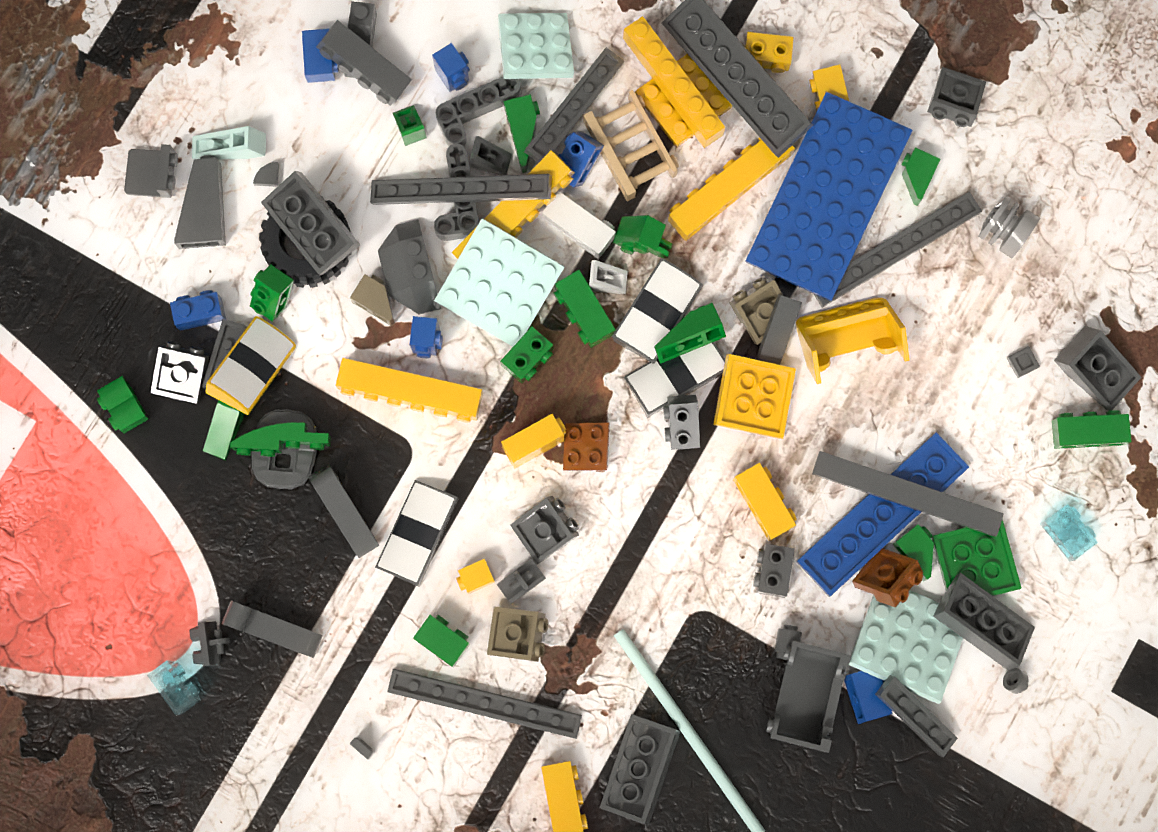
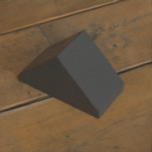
M476 136L470 155L471 168L498 175H507L512 154L482 137Z

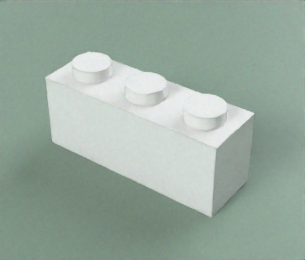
M558 191L556 198L542 212V219L597 259L602 256L616 235L612 224L606 220L600 221L595 217L596 214L590 208L579 206L576 203V199L568 193L563 194Z

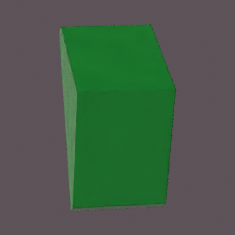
M414 105L392 113L405 146L427 138L423 123Z

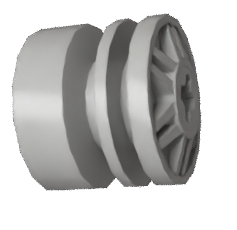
M1006 196L989 213L983 222L978 237L984 240L989 232L993 233L988 243L992 245L998 238L1002 239L999 251L1012 259L1038 224L1040 217L1029 210L1023 212L1020 217L1017 216L1016 212L1020 204L1016 202L1011 210L1006 209L1011 201V198Z

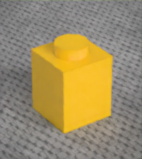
M485 559L458 570L460 576L456 578L461 591L466 589L468 594L495 583Z

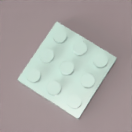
M567 13L498 14L497 20L504 79L573 78L574 67Z

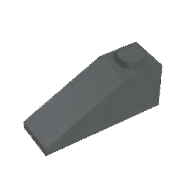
M351 1L348 28L372 47L377 18L375 4ZM344 73L345 77L354 78L351 74Z

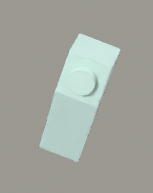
M250 126L192 136V159H200L204 155L214 156L218 160L251 159L265 156L266 133Z

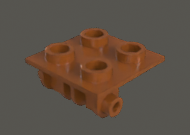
M565 423L563 471H595L600 473L607 471L610 423Z

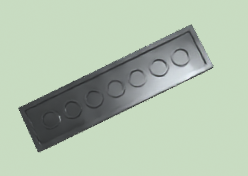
M684 0L661 23L775 156L779 158L813 126L811 121L705 0Z

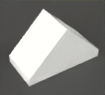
M592 260L589 287L594 292L626 294L628 271Z

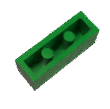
M580 270L555 283L556 291L553 294L560 305L564 303L568 310L565 314L572 325L576 323L580 330L577 334L584 345L588 343L590 348H593L614 334L616 329Z
M1119 410L1107 411L1106 415H1097V412H1084L1082 416L1073 417V413L1058 414L1059 417L1051 421L1054 449L1125 446L1132 442L1129 414H1121Z

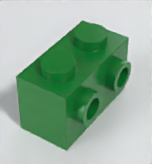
M270 264L264 271L260 270L253 280L255 286L250 293V296H252L250 307L256 313L263 315L273 322L286 309L294 280Z
M531 326L501 359L500 364L521 384L525 380L529 382L537 374L536 368L541 362L546 364L554 353L551 352L553 344Z
M437 614L435 618L429 615L413 639L454 668L470 646V643L466 641L469 636L458 628L453 632L447 627L449 622Z

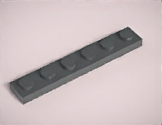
M606 47L526 147L524 152L538 163L551 150L554 152L620 69L624 60Z

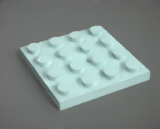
M482 218L434 301L513 347L527 332L565 266Z
M909 590L908 599L904 603L900 602L895 608L876 601L873 594L853 648L849 665L884 681L890 675L894 676L910 692L939 704L943 699L963 638L933 617L939 605L937 601Z

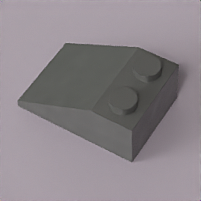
M1084 326L1054 359L1055 363L1070 379L1107 411H1112L1142 378L1101 330Z

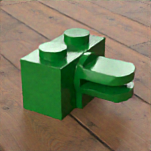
M649 215L622 217L613 241L614 244L621 247V251L627 254H633L634 252L646 254L650 252L660 258H668L670 252L667 250H670L673 245L662 238L666 225Z

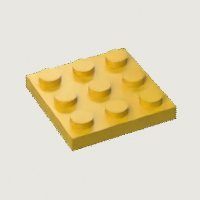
M688 54L677 61L718 118L732 108L731 103ZM653 79L635 91L636 96L640 95L642 97L645 108L676 148L694 136Z
M726 354L713 425L783 439L796 369Z

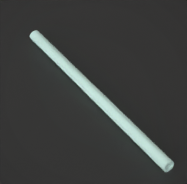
M624 629L616 633L614 637L750 831L765 832L763 826Z

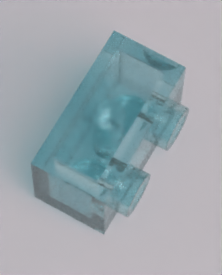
M1066 504L1042 521L1040 525L1068 561L1071 562L1078 559L1098 542L1095 539L1096 534L1089 526H1085L1080 520L1081 515L1073 506L1070 507Z
M167 660L147 676L174 714L182 715L201 701L198 697L200 691L192 681L188 683L183 675L186 672L179 662L174 663Z

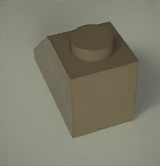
M364 274L350 296L351 302L393 326L395 322L388 293L383 285L384 281L375 275L369 277Z

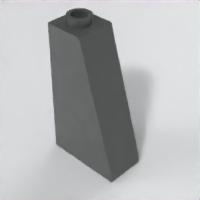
M204 155L200 159L193 160L174 237V244L178 249L226 246L222 168L218 158H214V156Z

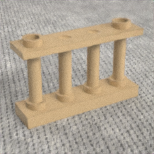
M633 90L629 91V103L602 117H595L592 111L583 115V123L591 137L604 145L600 154L627 202L635 198L638 185L667 170L671 177L674 178L679 167L676 158L668 154L643 109L645 108V103L640 95L636 96ZM632 111L636 112L641 121L640 123L613 137L605 136L602 131L605 125ZM646 130L652 141L651 143L624 157L616 156L613 150L616 145ZM657 150L663 161L662 163L635 177L627 176L624 170L627 165Z

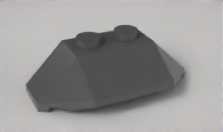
M419 220L395 225L378 249L389 297L418 315L440 310L441 305L434 301L438 294Z

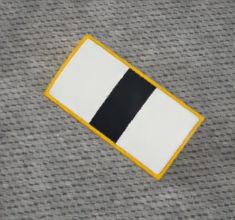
M255 316L207 381L206 393L249 415L295 350L296 344L275 326Z

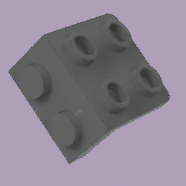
M161 144L160 151L145 149L129 150L124 191L127 195L172 197V190L175 189L176 184L174 169L178 164V154L171 145Z

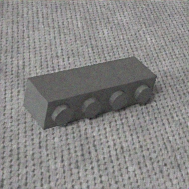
M339 20L330 27L316 46L323 57L328 60L332 59L339 65L338 67L342 72L348 75L351 74L357 79L361 87L367 90L370 89L376 94V98L384 104L391 106L395 103L412 80Z

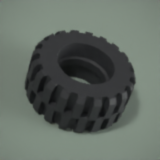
M327 200L326 203L350 231L349 224L342 211L336 207L335 203ZM266 213L268 219L262 221L261 228L263 231L259 233L261 252L267 264H271L293 279L296 287L304 288L305 285H309L310 288L318 287L317 283L323 282L325 285L330 282L329 278L332 276L337 278L341 274L340 269L348 265L349 260L347 256L330 270L319 275L307 260L292 258L285 249L286 233L270 213Z

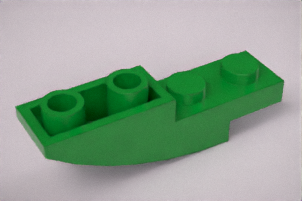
M282 423L246 433L230 442V448L237 451L236 454L251 455V452H261V456L275 457V453H282L283 444H286V448L299 449L300 445H310V449L324 450V446L331 447V436L328 433L308 432V425L306 423Z

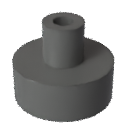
M1019 668L1011 669L1003 677V686L1011 693L1019 694L1028 688V675Z

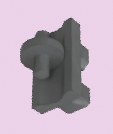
M531 559L496 585L509 603L512 604L544 581L546 577Z
M216 621L198 622V626L189 630L192 642L200 641L201 650L193 651V663L203 666L222 665L221 654L225 653L224 644L230 643V638L222 637V629L217 630Z

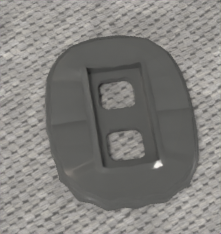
M290 409L270 411L260 419L256 429L282 423H306L308 425V432L317 433V428L312 418L301 411ZM283 444L282 453H275V457L261 456V452H252V471L256 479L267 487L294 489L304 485L309 475L312 474L317 450L310 449V445H300L299 449L286 448V444ZM278 454L291 456L289 468H278L275 466Z

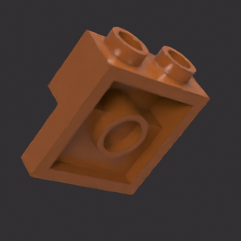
M882 548L866 563L852 580L855 588L874 594L876 601L896 608L900 602L904 603L908 599L909 590L914 585L921 583L923 571L918 560Z

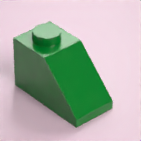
M916 147L911 154L906 153L901 165L905 167L902 176L912 202L918 206L941 159Z
M917 524L892 545L901 555L918 560L923 571L922 581L924 582L931 577L934 542L931 540L932 534L925 526L920 527Z

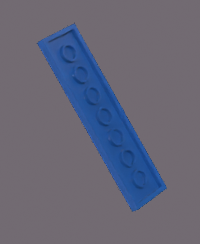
M936 432L890 475L944 492L969 466ZM869 494L796 562L826 595L831 597L921 512Z

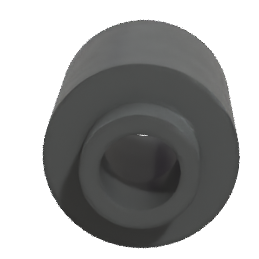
M784 624L783 629L778 628L774 651L777 652L776 658L783 659L786 645L791 646L792 641L801 642L802 632L797 631V626Z

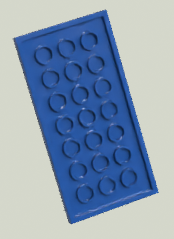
M826 92L811 122L813 126L807 131L745 262L826 300L832 301L913 130Z

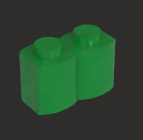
M123 376L97 390L100 396L97 398V401L104 411L108 409L111 415L108 420L115 431L119 429L122 433H126L149 419L128 381Z

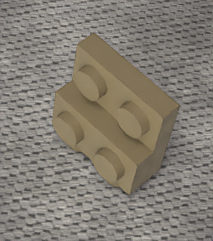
M765 277L755 280L752 283L753 288L748 291L743 289L736 292L732 296L734 300L729 302L740 323L744 324L754 344L757 345L762 342L778 294L783 296L775 280L771 278L765 279Z
M494 606L487 655L539 662V657H543L545 652L542 635L548 630L546 614L537 611Z

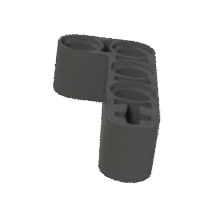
M501 77L438 105L435 112L436 119L447 145L450 146L458 143L465 147L467 136L463 124L503 107V101L520 97V80L504 79V77ZM507 86H511L514 90L510 91L509 88L507 89ZM487 94L495 96L492 101H485L483 98ZM467 103L474 105L473 109L469 111L463 110L462 106ZM446 112L453 115L449 120L440 118ZM454 133L462 135L461 139L457 141L450 139V136Z
M458 143L450 145L446 150L449 176L457 177L464 175L471 177L466 148ZM454 154H459L461 166L456 167ZM454 202L456 213L445 214L436 218L434 229L437 237L442 241L466 238L479 224L476 202H470L467 206ZM466 220H472L475 223L469 229L464 228L462 224ZM442 224L451 225V229L448 232H441L439 230Z
M330 463L309 475L313 487L357 557L361 558L377 548L379 544L344 489Z
M230 601L222 624L312 658L315 657L323 637L321 634Z

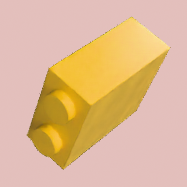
M550 414L502 441V448L513 468L516 469L564 442L566 428L559 417L555 419L553 414Z

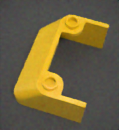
M871 298L802 316L796 320L797 333L806 365L816 384H821L820 372L825 371L830 366L831 357L873 346L876 351L885 355L898 351L905 362L909 361L906 327L889 302L884 298Z

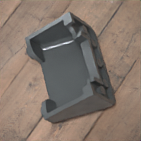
M792 641L791 646L786 645L783 659L787 660L774 718L769 717L766 732L770 733V738L829 753L832 742L829 733L833 732L832 727L841 688L846 676L843 673L849 667L851 655Z

